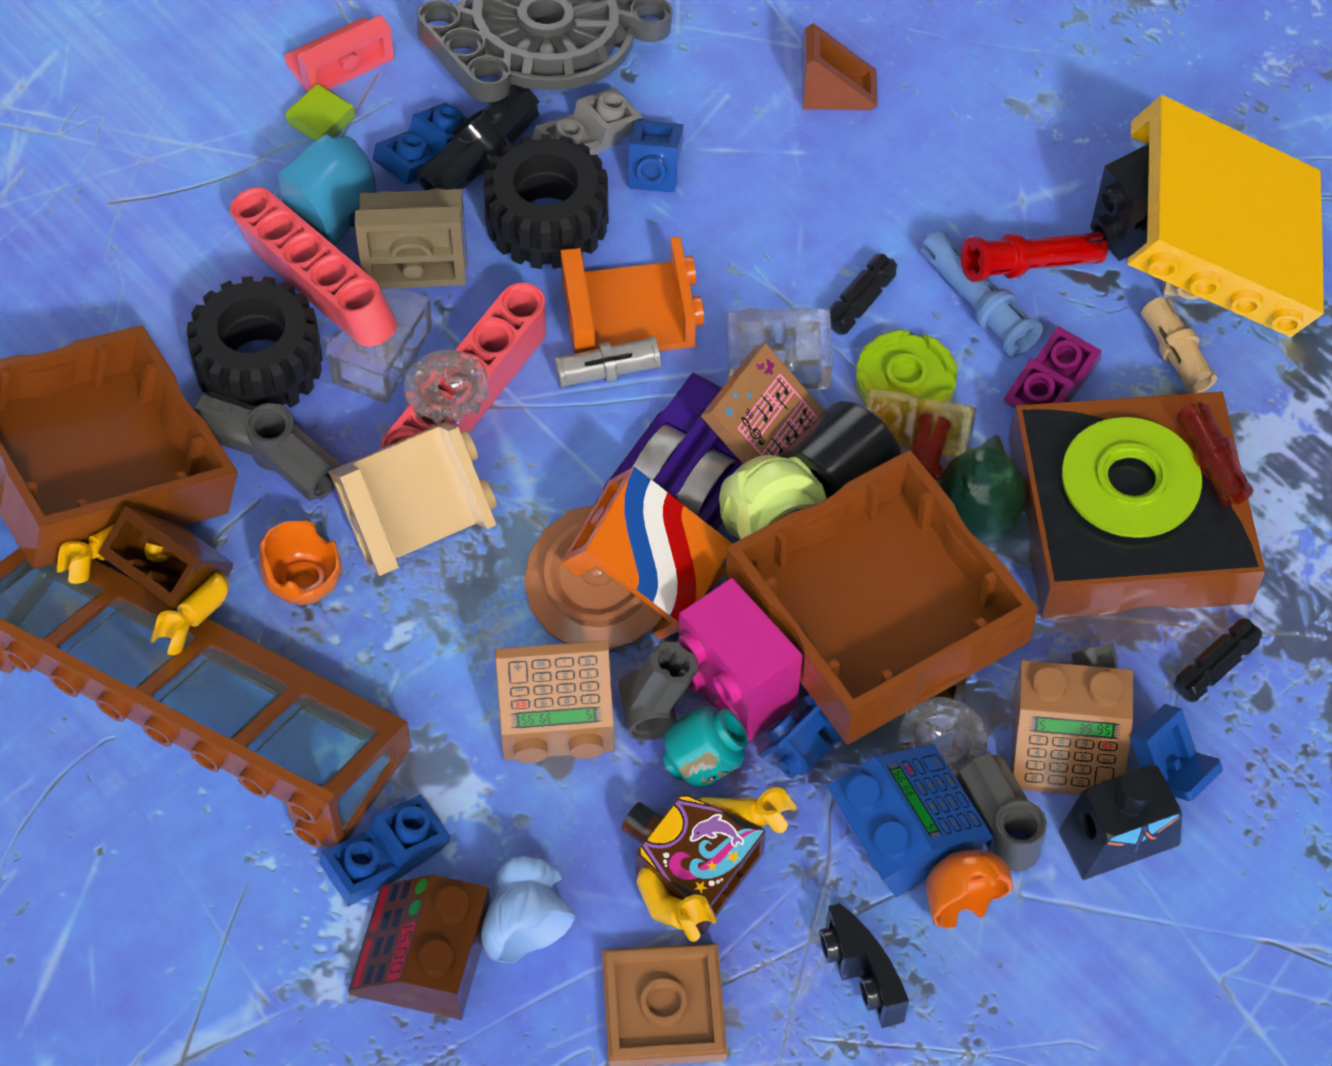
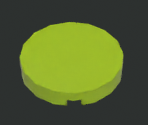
M896 330L881 334L864 346L856 365L855 388L862 403L877 416L895 423L915 424L934 418L948 407L956 390L957 365L950 351L936 338L924 333L922 338L917 335H910L908 330Z

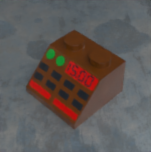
M427 875L381 885L350 982L349 995L462 1020L482 950L481 925L490 904L489 887L437 875Z

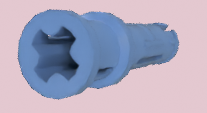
M943 230L936 231L923 242L924 247L920 248V253L976 310L975 317L977 323L984 329H991L1003 342V350L1010 357L1024 354L1037 343L1042 335L1043 325L1036 318H1029L1016 305V296L1012 292L998 289L988 278L982 282H971L968 280L961 266V250Z

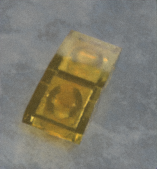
M868 388L865 408L869 409L885 423L895 436L900 448L968 460L977 408L923 399L915 395Z

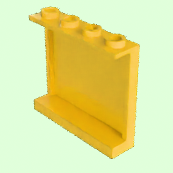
M1161 94L1131 121L1130 137L1149 144L1147 243L1127 258V265L1262 324L1288 337L1294 336L1324 314L1321 170Z

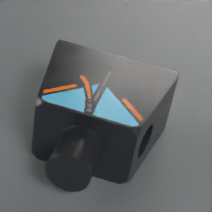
M1149 765L1141 769L1130 770L1124 775L1090 786L1082 791L1060 827L1059 834L1082 880H1086L1179 846L1181 843L1182 812L1157 765ZM1096 831V837H1094L1090 832Z

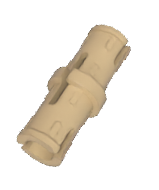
M1158 297L1146 304L1141 311V315L1160 344L1158 348L1160 355L1164 361L1171 362L1188 394L1203 393L1211 388L1218 377L1202 355L1198 347L1199 338L1194 330L1186 328L1170 298Z

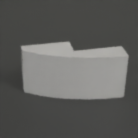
M612 88L578 99L574 114L535 126L532 140L541 139L540 134H551V139L559 140L561 136L572 138V144L575 146L580 143L590 148V155H595L629 135L633 131L635 121L643 120V117L616 88Z

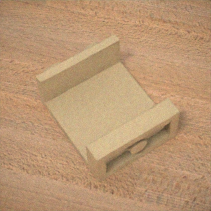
M443 422L329 471L367 568L378 576L399 568L396 561L397 558L467 527L477 524L489 529L496 525L491 512L492 509L497 507L496 500L488 482L485 479L479 480L472 461L477 460L478 455L475 445L466 430L460 432L458 426Z

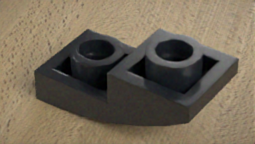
M840 903L828 906L826 926L819 930L820 943L827 963L836 962L842 981L859 977V987L864 1005L868 1011L876 1009L882 1028L904 1023L909 999L900 977L882 946L861 921Z

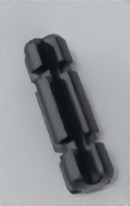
M883 253L874 255L866 265L868 270H862L839 296L842 301H835L826 311L824 323L828 329L834 330L838 335H844L849 332L856 323L854 318H860L883 292L881 287L888 286L896 276L897 264L893 259L888 258Z
M1239 619L1228 629V634H1222L1194 660V665H1188L1176 676V681L1173 685L1174 689L1186 701L1195 702L1208 691V686H1214L1242 660V655H1248L1259 645L1263 635L1262 631L1250 619Z

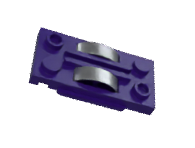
M692 372L665 410L658 413L609 480L635 466L717 531L723 522L719 504L721 486L724 480L742 465V462L701 417L722 387Z

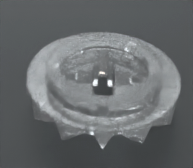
M438 350L428 353L415 361L406 373L404 380L406 403H409L414 408L418 418L423 416L432 418L436 425H439L442 420L454 419L460 425L465 415L469 413L478 414L481 403L484 399L488 398V377L486 371L479 361L461 351ZM439 376H443L444 381L448 382L451 388H454L455 395H453L452 399L445 397L444 393L439 391Z
M931 698L909 710L903 717L899 728L900 751L932 744V733L941 737L947 732L951 733L956 728L951 744L953 749L942 746L938 750L957 779L959 770L966 767L972 759L985 754L988 743L987 730L980 716L965 703L951 698Z

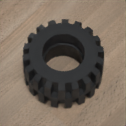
M540 134L541 139L532 140L528 136L520 139V145L508 144L502 148V156L495 155L489 162L490 170L485 171L483 179L485 217L488 235L491 241H496V247L503 255L511 253L512 261L520 265L525 261L531 262V268L542 269L543 264H552V268L556 269L561 268V250L581 248L583 259V252L592 254L598 248V240L604 239L607 233V224H609L608 176L606 169H602L601 159L597 154L590 155V148L583 143L575 146L572 144V138L561 136L559 140L551 139V134ZM540 198H556L563 201L547 206L530 203Z
M253 276L242 277V283L234 285L231 280L220 284L221 291L218 293L210 290L204 295L205 305H196L191 312L193 321L187 324L189 339L187 342L198 385L203 393L211 391L256 407L262 404L274 403L280 405L287 404L290 408L300 403V393L309 395L314 388L313 379L320 378L323 357L314 309L309 307V301L302 292L295 294L294 286L287 282H283L279 286L276 285L275 278L264 276L262 281H254ZM254 340L276 342L271 347L260 352L243 353L235 351L241 345Z

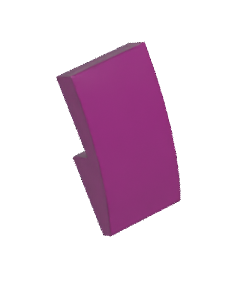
M1058 326L1035 360L1031 358L1004 397V403L1015 409L1018 405L1070 402L1100 361L1102 350Z

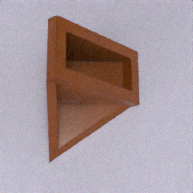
M814 23L807 26L802 35L803 109L872 110L877 107L876 69Z

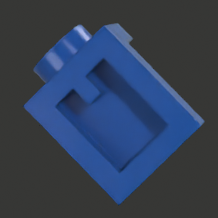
M644 120L635 121L628 151L627 186L630 189L661 192L675 191L678 159L683 143L684 124Z

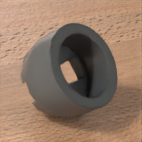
M1114 643L1071 654L1074 665L1118 668V657Z

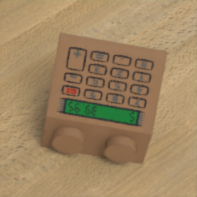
M608 640L495 649L503 760L516 759L522 763H536L552 756L572 755L579 759H590L604 752H614Z
M1021 661L1013 695L1011 772L1022 790L1080 795L1082 791L1090 786L1124 775L1127 772L1133 723V670Z

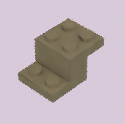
M436 188L426 191L360 193V210H355V230L361 269L377 282L380 289L466 285V267H468L462 189L445 190Z

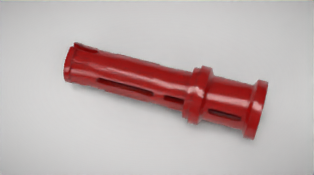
M1101 232L1043 237L1039 239H1025L1017 233L1003 235L1000 240L985 241L981 237H969L964 241L961 249V266L966 278L971 282H982L988 276L1001 274L1008 279L1020 278L1030 269L1103 263L1107 257L1108 243L1107 240L1094 242L1104 238Z

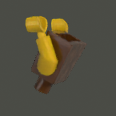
M127 506L124 507L114 524L90 536L88 544L80 541H67L63 543L58 552L57 572L60 573L69 569L68 581L72 584L86 582L90 578L91 560L95 558L99 560L106 559L167 605L177 608V611L166 610L160 612L150 642L154 643L160 637L171 638L167 651L168 655L179 654L183 650L190 626L196 627L201 624L225 601L230 588L228 576L233 569L232 561L182 526Z

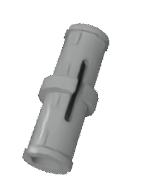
M655 336L611 346L609 341L599 343V349L554 357L561 389L566 388V386L604 378L607 383L617 381L618 375L661 368V358Z

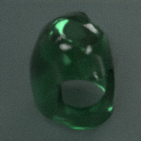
M993 435L980 447L969 449L950 460L939 478L938 485L954 503L967 529L980 542H992L1009 533L1024 510L1026 501L1025 479L1014 460L1005 453L998 435Z

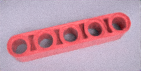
M254 187L243 191L233 200L230 205V213L251 250L289 284L294 286L298 292H302L315 307L356 343L372 347L387 341L394 334L397 328V320L377 282L274 194L265 188Z
M516 283L506 288L385 434L381 441V449L439 425H431L430 423L447 422L458 426L460 432L466 430L469 433L546 336L545 297L542 291L529 283Z

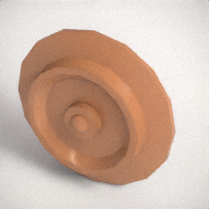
M593 504L571 510L545 528L529 553L524 584L530 610L548 634L566 644L608 640V648L612 650L634 644L656 628L663 619V616L598 566L576 576L561 564L595 505Z

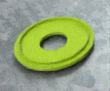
M1112 418L1089 426L1071 442L1062 464L1063 487L1076 511L1094 526L1106 532L1124 537H1152L1173 530L1191 515L1198 503L1202 489V474L1199 463L1193 451L1184 440L1168 428L1140 418ZM1123 458L1139 459L1153 470L1155 485L1149 492L1143 495L1131 496L1123 494L1116 490L1109 481L1108 470L1110 466Z

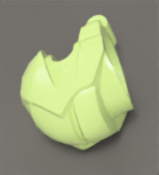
M763 455L748 460L724 480L719 495L720 514L726 531L739 539H743L797 509L802 510L812 507L827 498L822 484L799 458Z

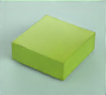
M318 83L285 112L287 124L314 141L325 134L333 138L355 118L353 105Z

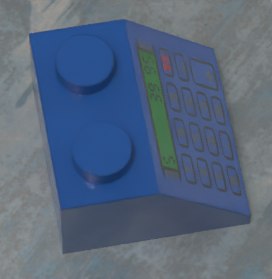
M935 744L875 756L827 786L883 881L896 898L926 880L932 867L948 855L963 850H974L993 839L990 831Z

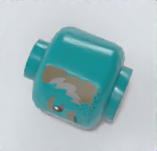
M708 704L698 707L667 728L664 736L666 751L663 752V761L667 770L675 779H684L690 785L699 788L707 787L743 764L745 747L748 744L745 728L737 716L728 709L720 710L718 707Z

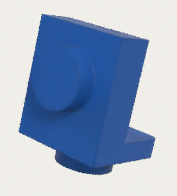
M1164 704L1130 736L1140 767L1157 765L1176 798L1186 801L1195 799L1223 771L1220 759L1196 752L1182 708Z

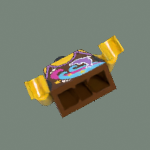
M773 787L762 793L759 798L700 797L696 799L689 795H681L664 817L641 802L635 804L627 814L621 829L642 843L636 853V884L651 918L669 926L683 929L690 941H697L711 923L715 924L718 921L717 915L764 854L766 830L762 827L768 824L773 832L783 833L787 829L788 823L781 815V812L797 809L796 804L783 788Z

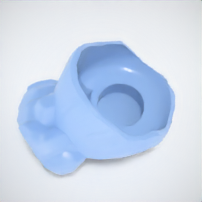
M521 855L520 857L507 860L505 865L501 866L496 874L492 885L495 898L489 904L481 925L482 947L488 958L502 963L515 964L525 954L553 944L565 935L575 920L574 912L560 898L553 885L562 879L559 870L553 868L543 859Z

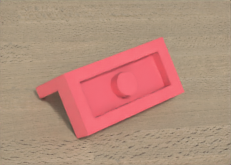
M381 15L369 21L366 18H361L286 53L285 63L307 92L317 83L330 90L394 59L391 27Z

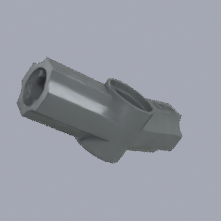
M211 391L207 395L202 394L194 410L205 420L220 445L252 455L253 460L258 466L278 473L309 501L314 499L322 500L335 489L329 471L342 465L293 424L292 415L287 408L274 403L262 404L256 407ZM270 436H277L276 438L267 439Z

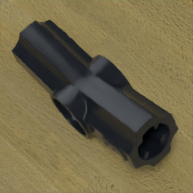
M511 84L509 93L504 99L489 103L485 109L476 112L458 126L451 134L453 139L415 172L419 184L424 191L436 188L445 190L464 189L479 174L483 175L485 171L490 170L489 162L495 155L502 156V148L510 143L512 144L540 115L538 112L539 100L529 88Z

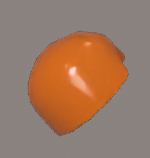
M306 520L283 521L268 529L259 544V573L264 585L272 594L290 604L307 605L319 601L334 591L342 575V566L336 542L333 540L327 542L320 537L316 531L315 524Z
M979 849L963 850L948 855L932 867L926 878L927 900L933 924L946 929H952L956 926L957 916L960 911L969 910L978 918H982L991 900L1003 898L1014 890L1010 869L1006 862L1000 856L990 851Z

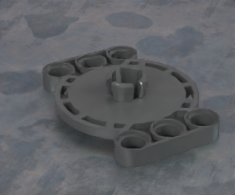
M434 0L423 4L418 9L417 34L426 47L472 98L481 102L492 103L500 101L508 95L510 84L523 88L557 90L575 88L596 82L614 72L625 62L633 48L634 38L655 42L668 37L671 32L672 7L667 0H460L458 5L447 1ZM654 16L661 20L652 22L642 20L640 17ZM438 20L446 21L450 24L446 26H433L428 23ZM615 47L620 48L613 56L609 57ZM456 48H469L475 52L458 54L452 50ZM487 75L498 77L500 80L483 82L477 78Z

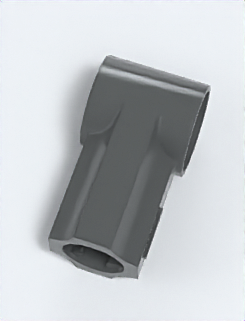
M660 642L654 653L648 656L641 669L632 671L619 680L620 696L628 733L631 738L646 741L664 737L667 728L677 721L674 707L698 672L695 654L686 651L679 642Z
M989 752L972 759L966 767L959 770L957 781L993 836L990 851L1000 856L1009 866L1010 871L1018 872L1031 868L1040 857L1046 833L1047 820L1044 812L1037 805L1028 801L1002 754L993 755ZM1008 832H1021L1027 835L1029 839H1014L1008 835Z

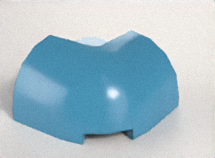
M325 134L313 142L278 173L283 203L333 244L339 242L345 236L350 226L355 228V210H360V193H377L375 175L370 160L357 142L348 135L333 139Z

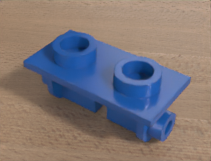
M808 692L803 697L808 706L797 717L790 712L781 718L766 733L771 742L758 754L761 758H764L776 752L781 758L778 762L779 769L790 779H794L798 774L805 776L831 749L817 733L818 731L823 729L834 743L841 739V736Z

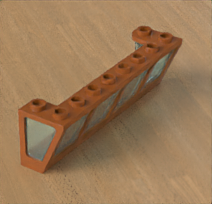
M20 548L0 562V671L11 673L16 667L25 672H31L35 669L48 676L50 681L65 694L77 697L80 693L95 701L98 708L110 718L119 722H123L127 718L142 726L144 732L157 743L166 747H170L174 743L189 751L191 757L202 767L212 772H218L221 768L238 777L240 784L254 795L266 798L270 794L285 802L289 816L295 824L292 828L293 832L302 841L313 847L320 848L322 844L332 847L351 837L412 747L407 721L208 618L196 627L190 626L183 650L179 654L168 655L167 651L171 638L160 637L154 643H151L150 639L160 612L166 610L177 611V608L170 607L135 580L94 559L91 560L90 578L86 582L72 584L68 581L69 569L58 573L57 562L32 569Z

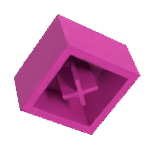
M730 578L679 613V638L677 642L686 651L695 654L698 665V672L687 688L692 692L699 690L712 706L718 707L720 710L725 708L733 712L745 728L748 742L797 708L803 655L733 578Z

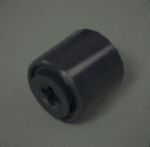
M839 401L830 405L779 456L799 458L822 484L826 498H829L846 483L900 455L901 449L893 433L869 409L854 402Z

